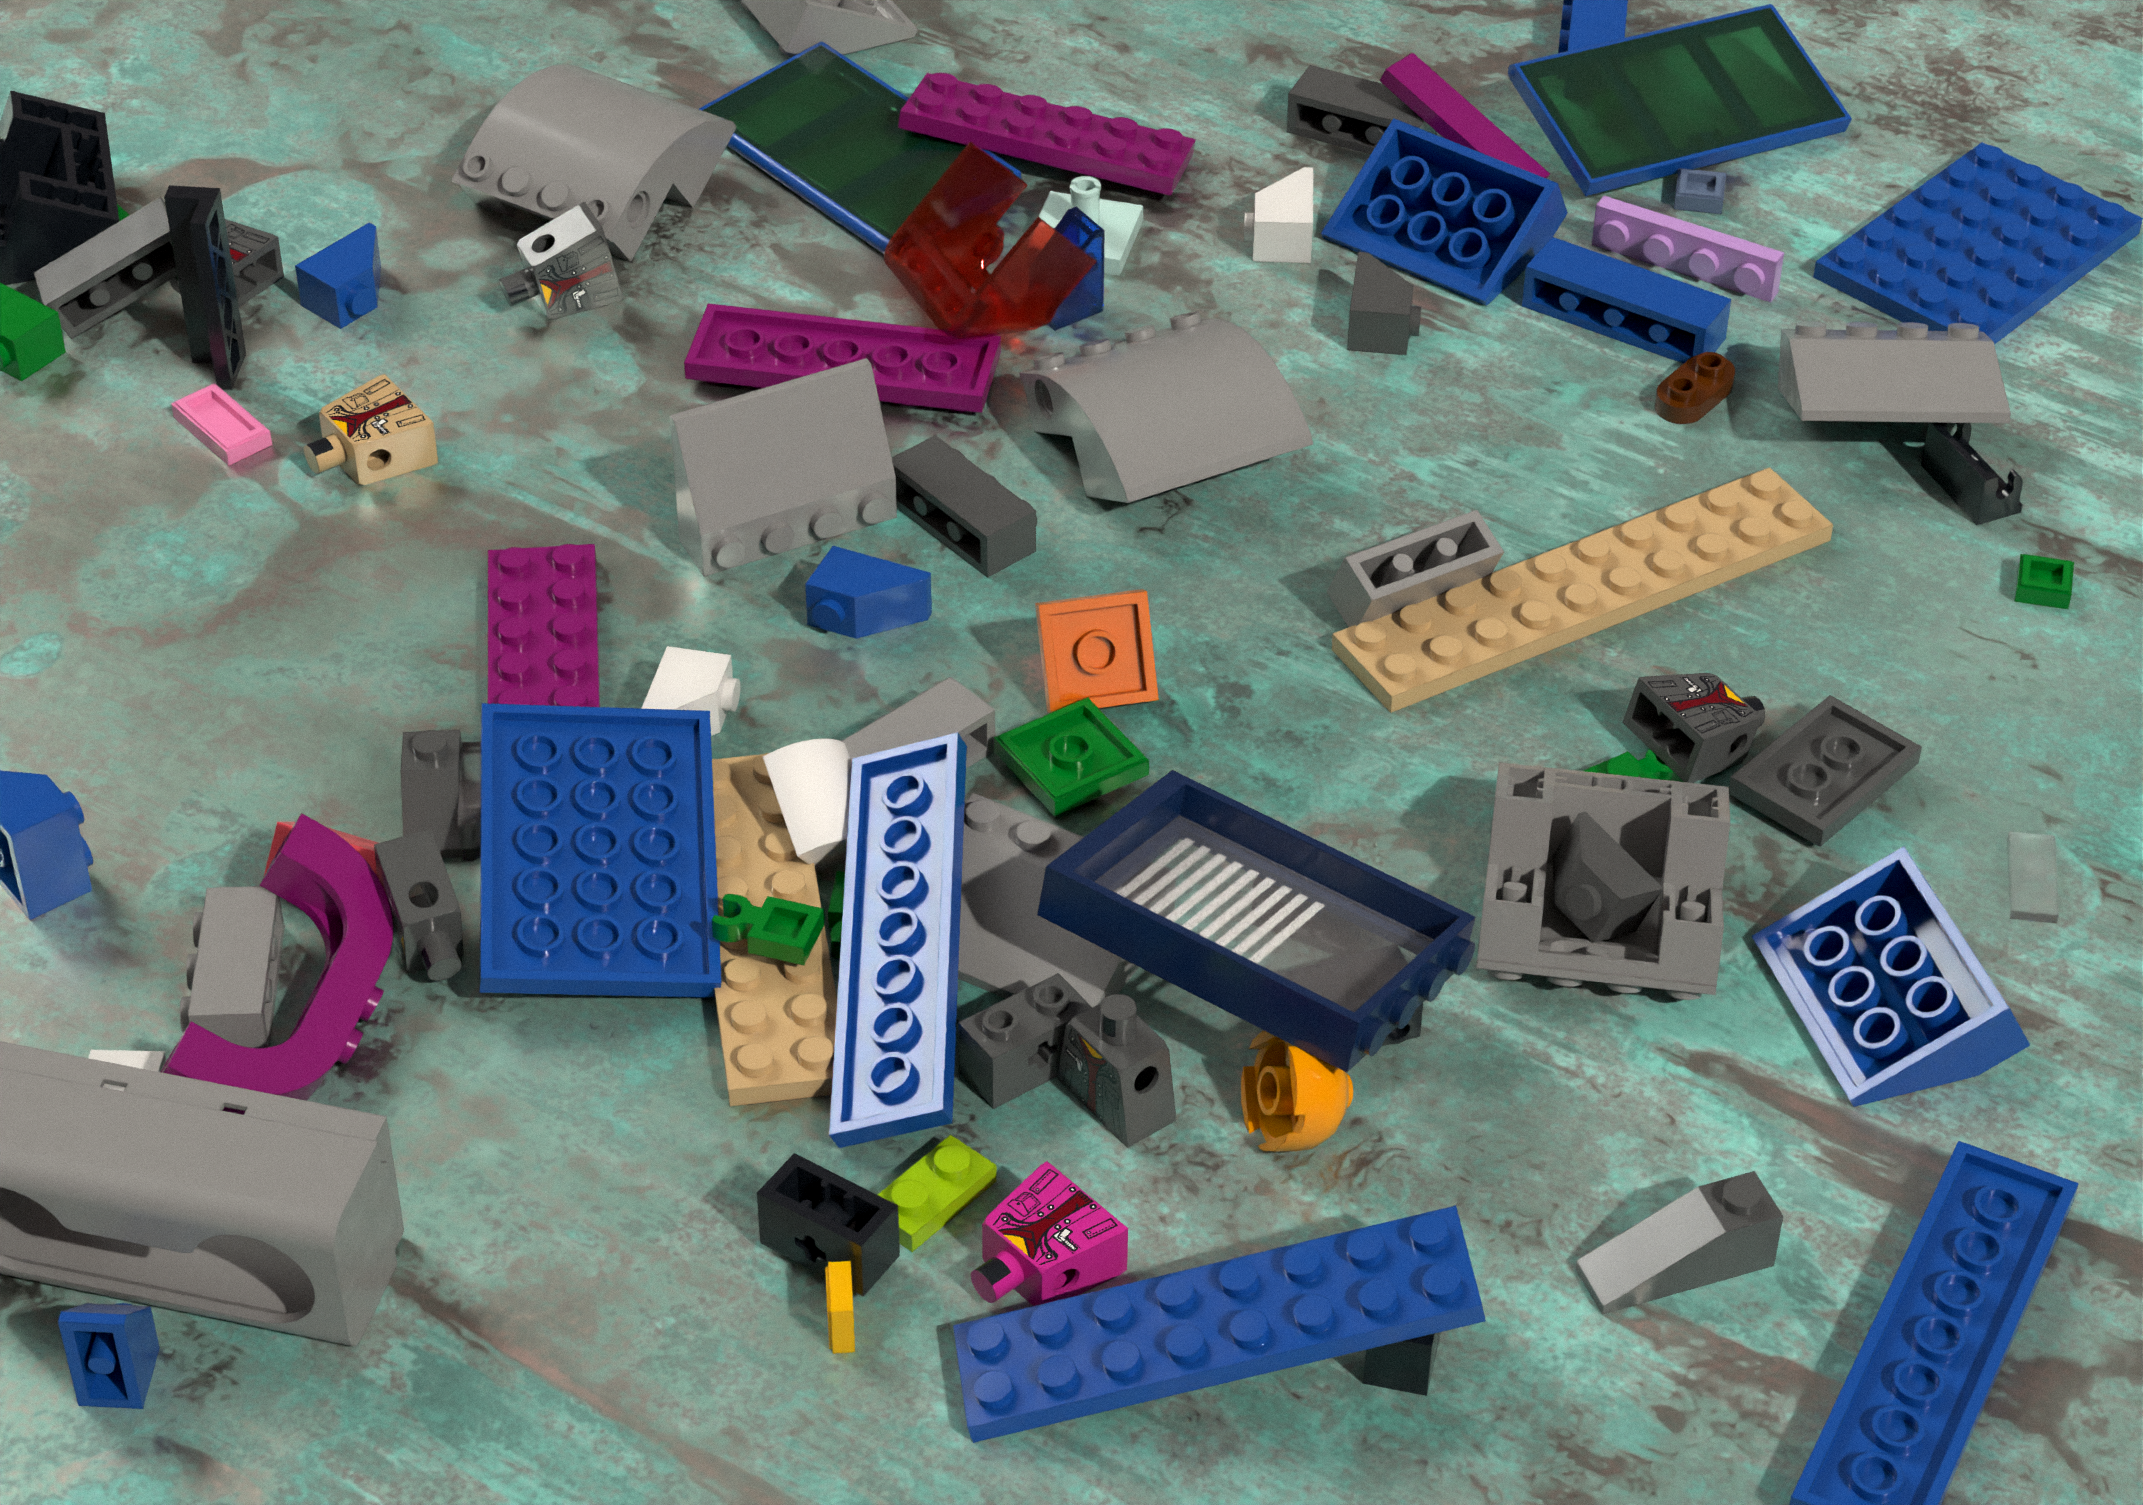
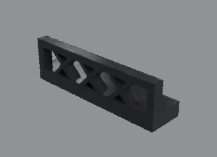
M169 185L164 200L192 363L213 364L216 385L222 390H232L244 361L246 349L220 188Z

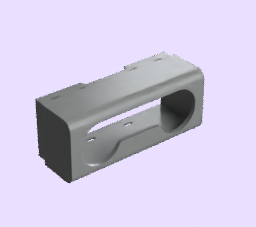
M0 1041V1274L349 1346L358 1345L396 1269L397 1259L395 1250L404 1233L387 1116ZM104 1084L125 1087L124 1091L104 1088L103 1086ZM224 1107H228L238 1110H244L245 1113L244 1115L232 1112L223 1111Z

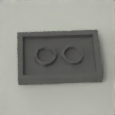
M1829 695L1730 777L1729 794L1821 847L1919 763L1922 746Z

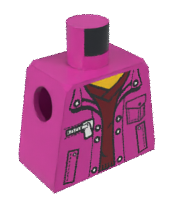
M1046 1161L986 1216L982 1224V1258L985 1263L971 1272V1282L977 1293L988 1303H994L1013 1289L1033 1306L1078 1296L1121 1275L1127 1270L1128 1228Z

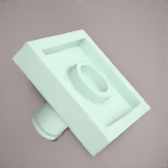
M1090 176L1077 177L1071 181V194L1050 191L1027 241L1026 261L1120 276L1143 222V205L1100 199L1101 183L1099 180Z

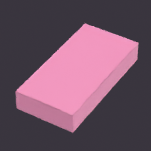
M215 383L171 403L173 417L228 466L272 446L270 430Z

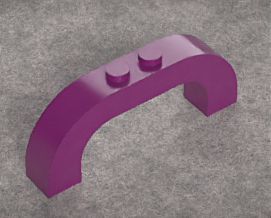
M301 813L280 845L259 885L297 906L307 914L320 931L326 950V961L323 971L289 1039L273 1047L249 1048L231 1043L191 1021L169 1054L160 1071L161 1073L308 1101L336 1061L346 1065L356 1050L363 1032L355 1029V1026L359 1019L365 1022L368 1021L384 993V990L375 985L391 951L393 941L392 913L383 886L360 853L338 834ZM224 1107L223 1111L232 1112L244 1115L245 1113L244 1110H238L228 1107Z

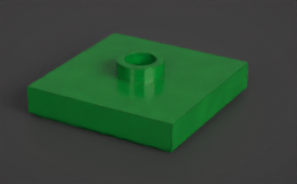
M1088 697L994 737V753L1054 816L1149 775V760Z

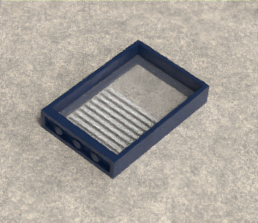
M1171 770L1046 866L1037 913L1038 916L1345 1072L1352 1069L1366 1055L1374 1056L1390 1032L1396 1027L1404 1028L1411 1020L1416 1008L1425 1000L1432 1002L1440 993L1444 983L1453 974L1461 975L1467 969L1475 951V943L1470 941L1475 916L1174 770Z

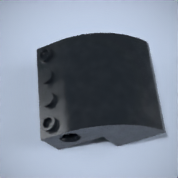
M10 90L0 120V283L4 285L34 280V272L119 222L105 113Z

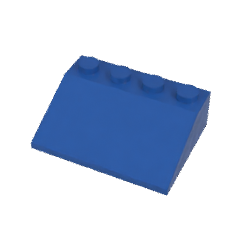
M1393 118L1322 230L1321 235L1328 241L1357 253L1367 252L1386 265L1487 306L1526 269L1527 264L1555 235L1568 212L1558 183Z
M1905 846L1752 935L1753 940L1853 1107L1979 1076L2030 1046L2011 1009Z

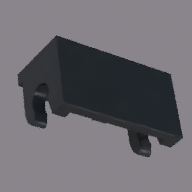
M1929 422L1921 466L1976 525L2021 513L2023 505L2019 501L2023 485L2021 476L2012 469L2007 476L2008 483H2005L1969 445L1972 431L1970 423H1956L1957 430L1952 436L1947 431V423Z

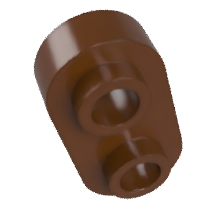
M1704 352L1691 357L1658 385L1655 399L1656 413L1662 419L1675 424H1690L1699 421L1732 392L1735 378L1734 365L1721 354L1715 352Z

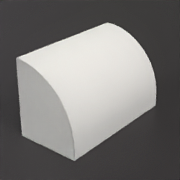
M812 739L787 745L763 756L797 857L808 864L814 863L815 868L819 871L845 860L852 762L845 743L835 739Z

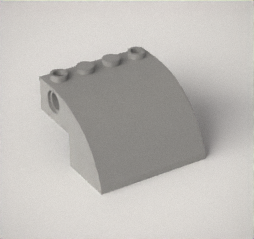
M569 64L553 65L532 73L515 85L498 102L472 140L451 181L459 185L474 203L513 218L518 209L551 221L575 206L586 202L604 230L610 254L631 262L665 198L691 208L695 207L737 126L733 121L579 66Z
M1199 312L1174 316L1169 319L1171 327L1155 331L1154 325L1128 330L1125 332V341L1110 345L1109 339L1084 343L1079 346L1081 354L1066 359L1063 352L1044 355L1034 359L1035 368L1019 372L1034 431L1072 436L1087 497L1130 503L1313 445L1311 432L1287 381L1263 347L1237 325L1220 319L1200 318Z
M1499 762L1476 968L1487 969L1491 976L1505 980H1516L1522 978L1523 974L1547 976L1549 982L1568 987L1581 985L1583 980L1607 983L1606 985L1609 989L1621 993H1637L1642 990V987L1665 989L1666 993L1671 997L1683 1000L1699 999L1702 994L1716 995L1724 930L1722 887L1730 831L1729 787ZM1587 812L1663 887V890L1637 931L1595 943L1555 905L1552 856L1578 813Z

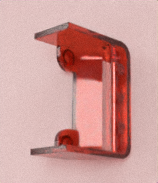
M971 141L892 236L884 252V262L934 325L952 339L1032 331L1047 325L1053 319L1057 308L1097 261L1040 217H1037L990 274L986 268L1000 257L1004 248V231L997 222L1027 187V184Z

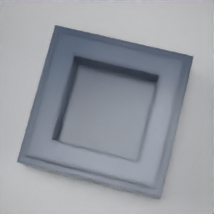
M1679 169L1674 209L1722 214L1726 174L1722 172Z

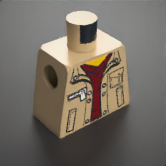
M385 374L375 377L322 407L319 412L322 438L304 446L306 461L315 474L339 465L359 485L371 484L438 463L433 421Z

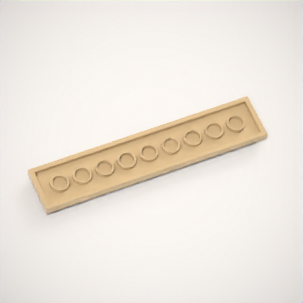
M1769 467L1493 572L1491 575L1463 586L1452 588L1445 593L1420 603L1407 605L1402 610L1382 618L1363 622L1357 626L1354 625L1335 632L1332 635V651L1386 709L1392 713L1831 541L1833 524Z

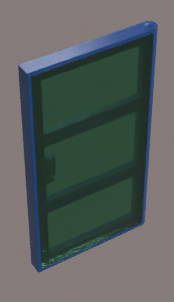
M1772 4L1511 64L1508 67L1509 79L1585 196L1677 174L1681 168L1697 169L1845 132L1852 120Z
M822 41L699 108V110L734 122L737 127L727 144L729 148L893 261L906 256L1022 187L1021 172L988 150L898 128L900 110L909 98Z

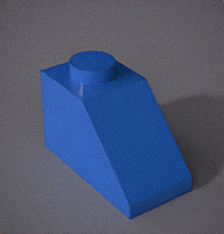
M369 222L295 265L302 307L339 329L378 307L381 261L375 225Z
M837 546L831 547L805 583L807 625L855 639L927 621L932 614L930 572Z
M85 1303L61 1311L58 1325L78 1406L143 1409L160 1349L151 1306H137L127 1303Z

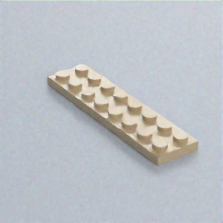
M769 753L712 759L718 913L722 917H725L723 915L722 900L725 894L741 895L747 898L753 906L762 907L767 896L821 908L814 863L808 864L797 857L763 756ZM825 925L805 965L748 953L747 939L738 942L720 941L721 988H714L730 1107L831 1095L837 996Z

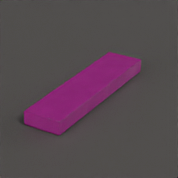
M1414 53L1409 54L1385 69L1379 81L1443 138L1546 179L1549 177L1550 173Z

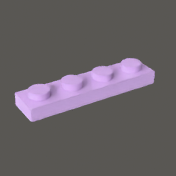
M1603 196L1596 205L1592 245L1764 301L1772 302L1778 294L1784 252L1608 196Z

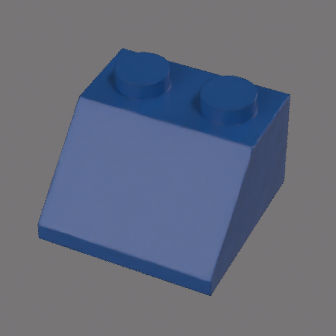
M0 770V885L27 918L32 920L93 891L88 872V866L93 865V857L79 829V825L84 823V814L76 797L70 791L62 793L48 775Z

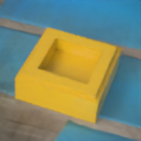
M851 1261L828 1262V1267H825L829 1349H832L833 1354L855 1352Z

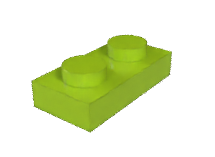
M950 1134L877 1194L898 1205L899 1244L911 1252L915 1251L997 1182L996 1164Z

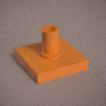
M1140 589L1035 603L1046 707L1049 714L1087 697L1098 708L1159 700L1146 590Z

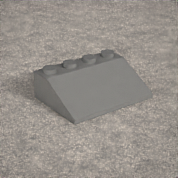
M741 0L740 2L743 8L752 12L760 21V28L772 35L778 42L779 50L791 58L821 41L842 55L913 38L918 30L892 0Z
M1801 321L1796 323L1795 329H1781L1778 390L1801 421L2010 423L2011 412L1994 342L1984 332L1979 331V326L1953 323L1948 325V331H1928V325L1908 322L1897 324V330H1877V324L1850 322L1846 324V330L1826 329L1827 324L1822 322Z
M867 358L670 415L679 541L704 577L897 518L896 476L872 365Z
M973 793L967 799L964 807L958 979L1007 999L1059 973L1091 1007L1100 1004L1107 996L1118 994L1137 971L1138 966L1037 915L1046 866L1084 837L976 793ZM1149 865L1115 893H1120L1154 865ZM1163 869L1127 899L1135 902L1171 872ZM1175 881L1143 907L1151 910L1175 891ZM1174 903L1160 915L1165 918L1171 916L1174 913Z

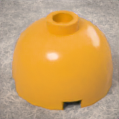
M1262 1030L1252 1040L1249 1049H1259L1254 1066H1243L1241 1106L1245 1126L1249 1134L1258 1128L1261 1129L1266 1140L1265 1143L1258 1145L1262 1151L1279 1152L1313 1149L1330 1138L1341 1124L1346 1109L1350 1106L1353 1099L1352 1080L1345 1071Z

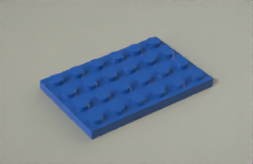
M1981 142L1815 262L1813 278L1903 323L1928 325V331H1948V325L1953 323L1979 326V331L1984 332L1995 345L2140 233L2143 218L2125 210L2117 203L2108 202L2083 190L2077 184L2063 181L2044 172L2036 165L2027 164L2004 153L1996 146Z
M482 703L480 736V993L715 998L714 988H721L720 941L715 939L712 933V918L714 915L719 916L710 711Z

